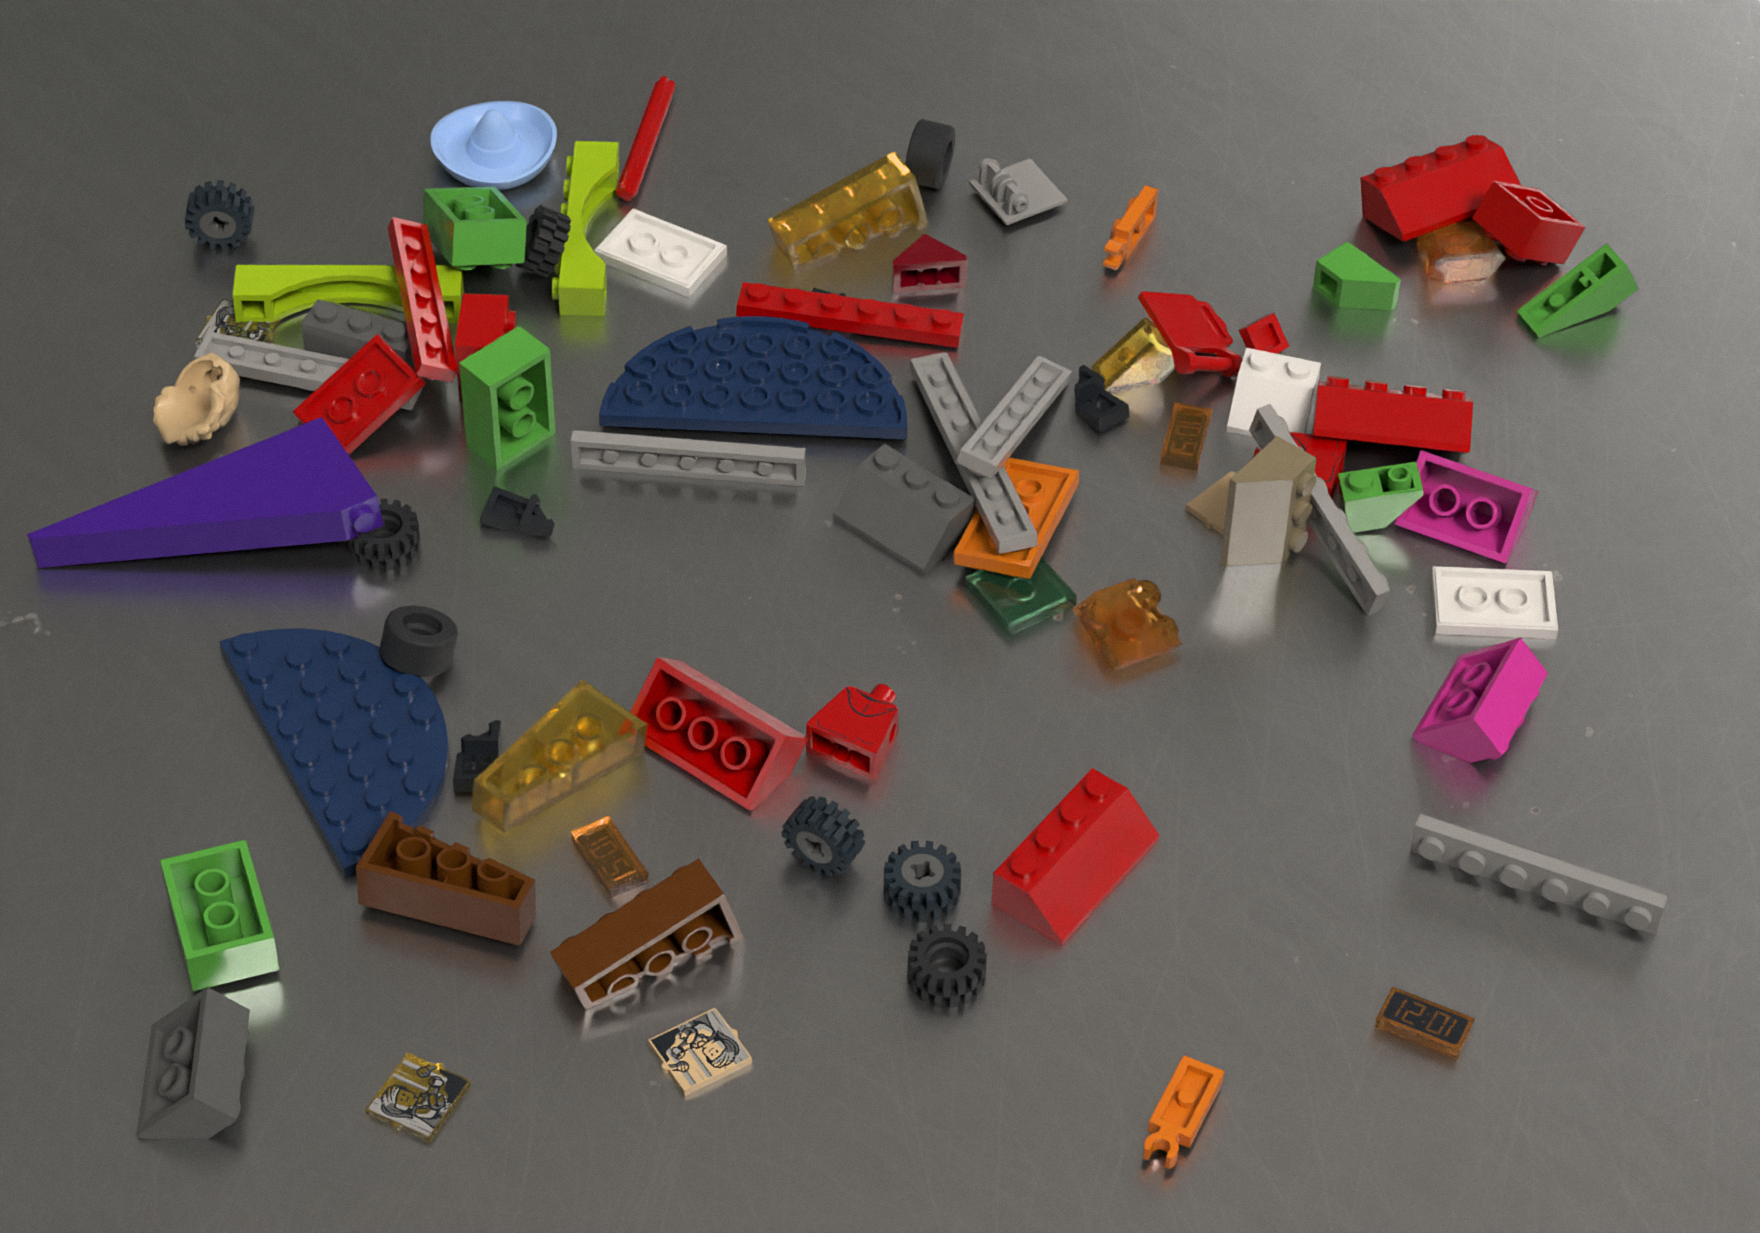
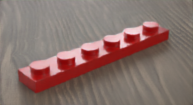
M392 217L387 230L416 376L425 377L429 380L453 383L458 369L428 226Z
M747 282L742 283L736 306V317L765 316L785 318L809 323V327L954 348L959 347L964 313L952 312L946 309L938 310L910 304H895L874 299H860L833 293L825 294L804 291L798 288L790 289Z

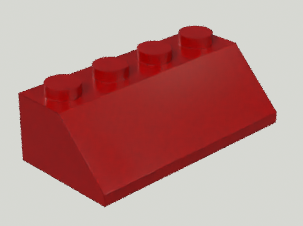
M1472 135L1463 142L1451 146H1440L1434 152L1423 156L1409 157L1403 163L1391 167H1380L1374 173L1360 177L1362 214L1364 218L1396 238L1406 241L1473 217L1493 181L1521 185L1502 146L1491 141L1486 136Z
M1327 376L1326 382L1318 381L1312 426L1313 436L1470 453L1474 402L1472 398L1465 397L1466 391L1443 389L1442 395L1426 393L1427 387L1405 384L1403 391L1388 389L1387 382L1365 380V386L1349 385V378Z
M657 657L621 729L627 735L752 811L791 775L809 739L683 661Z
M1092 768L993 872L991 905L1062 947L1159 841V833L1127 787Z

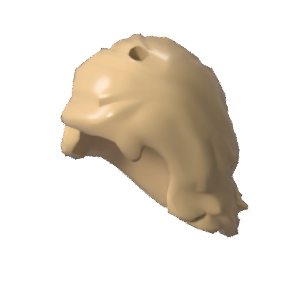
M211 352L189 362L176 379L175 386H166L161 390L160 396L155 398L153 422L158 427V432L163 442L166 441L167 444L176 442L181 446H186L190 443L195 445L201 439L207 440L212 438L213 432L223 428L229 422L238 405L240 378L230 363Z

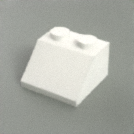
M1246 348L1237 377L1226 432L1253 437L1249 429L1256 410L1271 404L1277 415L1286 421L1289 432L1306 433L1316 400L1321 363Z

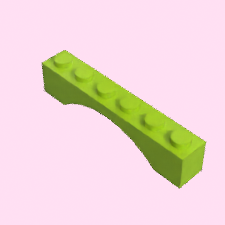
M575 141L574 155H567L566 173L567 177H571V179H564V201H568V203L561 204V213L569 216L571 228L567 234L569 235L568 241L564 244V252L560 254L558 264H555V274L560 276L553 277L552 299L559 300L560 315L605 316L607 298L606 263L595 254L587 242L585 231L596 211L607 200L616 195L620 172L619 142Z
M236 265L233 287L236 323H248V321H252V323L264 321L275 323L288 315L312 308L318 299L334 303L374 304L404 313L395 265ZM436 265L448 323H458L462 295L464 293L463 271L452 265Z

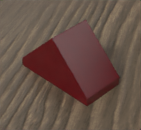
M925 233L893 260V293L966 288L967 256Z

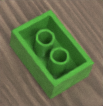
M496 187L424 189L423 224L428 226L431 242L452 266L460 270H472L476 268V265H490L494 268L506 269L512 267V264L525 263L527 220Z
M516 327L459 362L467 448L496 471L556 433L550 349L522 327Z
M246 839L160 860L166 893L192 991L279 970L274 935Z

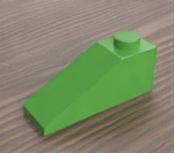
M1606 243L1518 309L1517 313L1539 338L1609 312L1639 288L1628 266Z

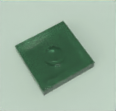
M1042 557L1030 579L986 570H979L966 576L965 586L1009 636L1074 607L1077 603V595Z

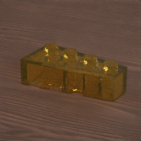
M895 151L767 220L775 244L794 270L837 257L840 250L847 247H853L855 250L864 248L869 245V240L886 235L888 239L902 235V229L913 225L917 229L929 226L916 178Z
M582 679L474 780L472 811L503 833L511 830L644 754L647 723Z

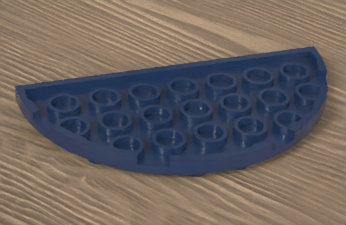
M765 316L717 319V325L693 330L692 326H688L654 341L632 357L624 365L625 371L615 383H610L599 412L600 426L886 439H907L908 431L907 412L902 395H899L893 385L891 374L867 350L838 333L833 332L829 336L809 329V323Z
M305 628L264 630L244 633L219 641L224 659L345 879L356 875L358 862L390 811L403 816V823L415 829L419 825H423L437 804L445 785L448 772L449 746L447 727L442 709L435 695L421 677L398 672L387 665L382 659L380 647L353 636L326 630Z

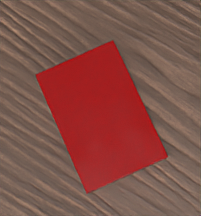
M376 334L292 412L303 424L322 417L345 451L350 455L426 383L420 376H416V372Z

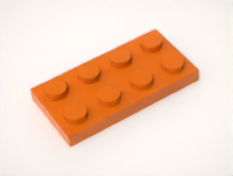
M1008 458L1003 466L1037 532L1038 546L999 554L977 509L954 550V564L1030 579L1079 484V470Z

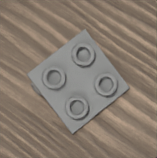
M985 158L979 164V177L969 181L972 188L1006 226L1068 202V198L1031 158L1000 169V164L995 159Z

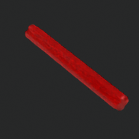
M661 76L659 81L655 82L616 187L617 197L623 198L626 202L632 201V198L637 195L676 88L675 82L669 80L667 76Z

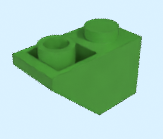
M1347 241L1316 260L1313 289L1338 307L1393 310L1397 307L1401 279Z
M1416 462L1338 473L1340 509L1345 513L1348 525L1353 533L1386 528L1423 496V486Z

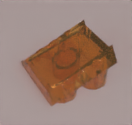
M1475 220L1456 222L1417 236L1416 245L1418 251L1427 256L1425 266L1427 276L1435 281H1445L1447 284L1487 280L1498 273L1499 266L1506 258L1495 241L1482 233L1483 227Z
M1133 578L1095 591L1073 608V611L1112 670H1122L1167 654L1183 645L1178 636L1179 629L1174 619L1164 615L1158 606L1161 601V593L1157 585L1152 581Z

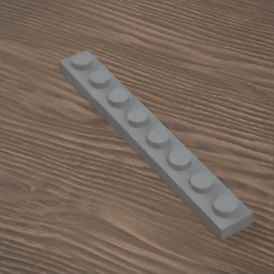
M943 352L910 359L911 373L971 497L976 499L975 505L998 553L1015 552L1038 546L1037 532L1004 466L990 479L986 476L975 475L967 467L956 463L961 448L976 432L982 422L948 353Z

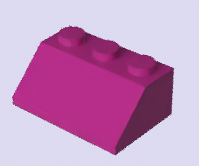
M1421 450L1416 463L1423 486V496L1396 518L1395 525L1507 564L1526 528L1539 491Z
M1521 637L1459 655L1413 732L1412 737L1416 742L1469 763L1485 759H1497L1508 750V743L1516 729L1524 722V715L1532 701L1538 697L1539 689L1548 672Z

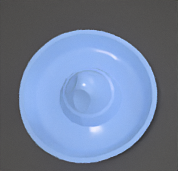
M513 101L485 102L458 109L440 119L431 132V147L439 164L451 176L471 187H496L499 191L509 190L529 182L547 166L554 152L557 129L551 117L544 110L534 105Z

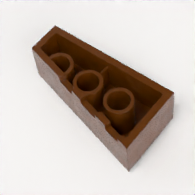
M392 811L388 813L356 866L358 904L518 946L523 942L536 918L535 879L491 858L482 861L470 855V848L455 842L452 846L435 838L434 831L422 825L415 829L403 823V816Z
M698 858L688 865L679 867L671 876L654 887L641 891L633 900L619 909L603 915L595 924L581 933L568 937L560 946L550 951V954L565 981L584 1009L588 1010L636 988L638 978L642 976L656 975L658 978L671 972L672 964L677 960L691 954L697 960L712 953L710 945L727 939L732 944L744 937L724 892Z

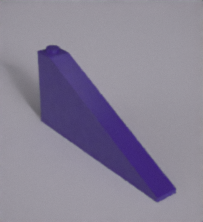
M320 417L31 532L27 536L38 568L347 541L357 537L358 534L367 533L382 527L384 524L376 493L324 419Z

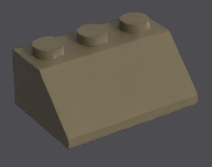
M1276 436L1230 478L1220 558L1221 564L1225 566L1282 563L1293 552L1298 553L1304 547L1309 535L1306 531L1307 521L1312 512V504H1310L1311 493L1316 484V476H1314L1316 457Z

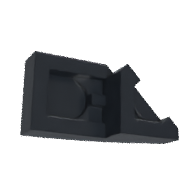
M1085 365L1080 366L1079 380L1074 388L1076 414L1098 432H1102L1129 418V404L1105 390L1104 377Z
M495 486L479 521L480 524L495 529L531 536H551L555 527L553 520H548L541 510V501L537 494L531 495L530 499Z
M501 720L490 722L489 730L479 736L467 734L461 737V752L456 756L453 775L454 792L496 793L501 746Z

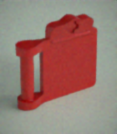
M1142 291L1139 294L1138 300L1171 350L1174 366L1178 373L1190 375L1195 371L1222 372L1226 377L1238 376L1243 359L1240 355L1228 349L1233 343V339L1227 331L1226 323L1215 313L1209 303L1197 301L1194 296L1189 294ZM1194 352L1215 353L1217 357L1196 356Z

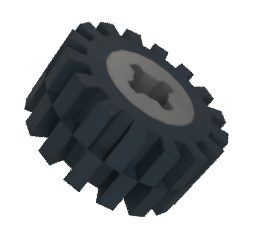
M217 180V185L213 186L211 181H207L204 184V188L199 184L195 187L194 192L191 191L185 214L186 230L189 229V235L192 239L198 236L197 243L202 246L207 241L210 242L209 248L215 249L216 244H221V249L227 250L229 243L234 248L240 246V240L245 242L248 239V234L251 233L254 216L253 200L251 196L246 197L247 191L243 188L236 191L237 184L230 182L229 187L223 186L224 181Z
M810 796L798 805L783 824V831L781 833L782 837L786 838L784 844L787 848L794 849L791 854L795 859L801 857L804 860L802 865L806 868L812 865L814 866V872L820 875L825 871L826 876L833 877L834 874L839 876L846 871L865 845V840L862 839L865 836L864 832L857 829L860 824L856 819L850 820L848 818L851 813L847 809H844L842 812L837 809L839 804L832 800L830 804H827L825 797L820 796L816 800L814 796Z
M911 841V849L909 850L905 844L899 846L898 854L892 851L888 856V862H885L884 895L887 905H892V911L897 915L904 910V919L909 921L912 920L913 915H919V922H926L927 915H931L933 921L941 919V910L946 915L952 912V905L957 906L961 893L960 862L956 863L957 856L953 852L947 855V847L942 844L939 845L937 850L933 849V841H926L925 847H919V841Z

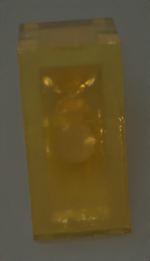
M1146 317L1091 366L1093 371L1104 377L1105 390L1111 394L1159 384L1175 370L1170 348L1154 323Z

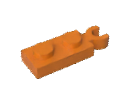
M1145 185L1137 197L1130 199L1125 215L1122 219L1117 218L1113 224L1110 234L1111 239L1104 247V252H1107L1108 256L1104 260L1103 266L1117 270L1123 259L1127 260L1156 218L1159 189Z
M1183 1055L1149 1120L1148 1132L1152 1134L1144 1142L1143 1159L1149 1160L1152 1152L1160 1149L1167 1152L1166 1168L1171 1169L1176 1164L1178 1144L1187 1148L1191 1147L1224 1082V1070Z

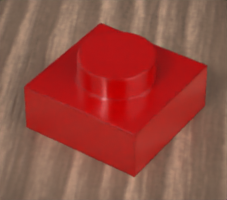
M1275 313L1267 314L1238 330L1246 348L1277 354L1290 347Z

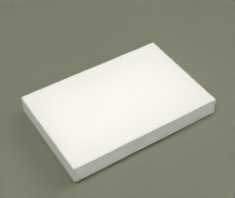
M632 209L599 244L594 252L610 267L689 298L726 257L727 245Z
M1432 566L1431 585L1435 634L1535 639L1557 638L1558 622L1552 571Z

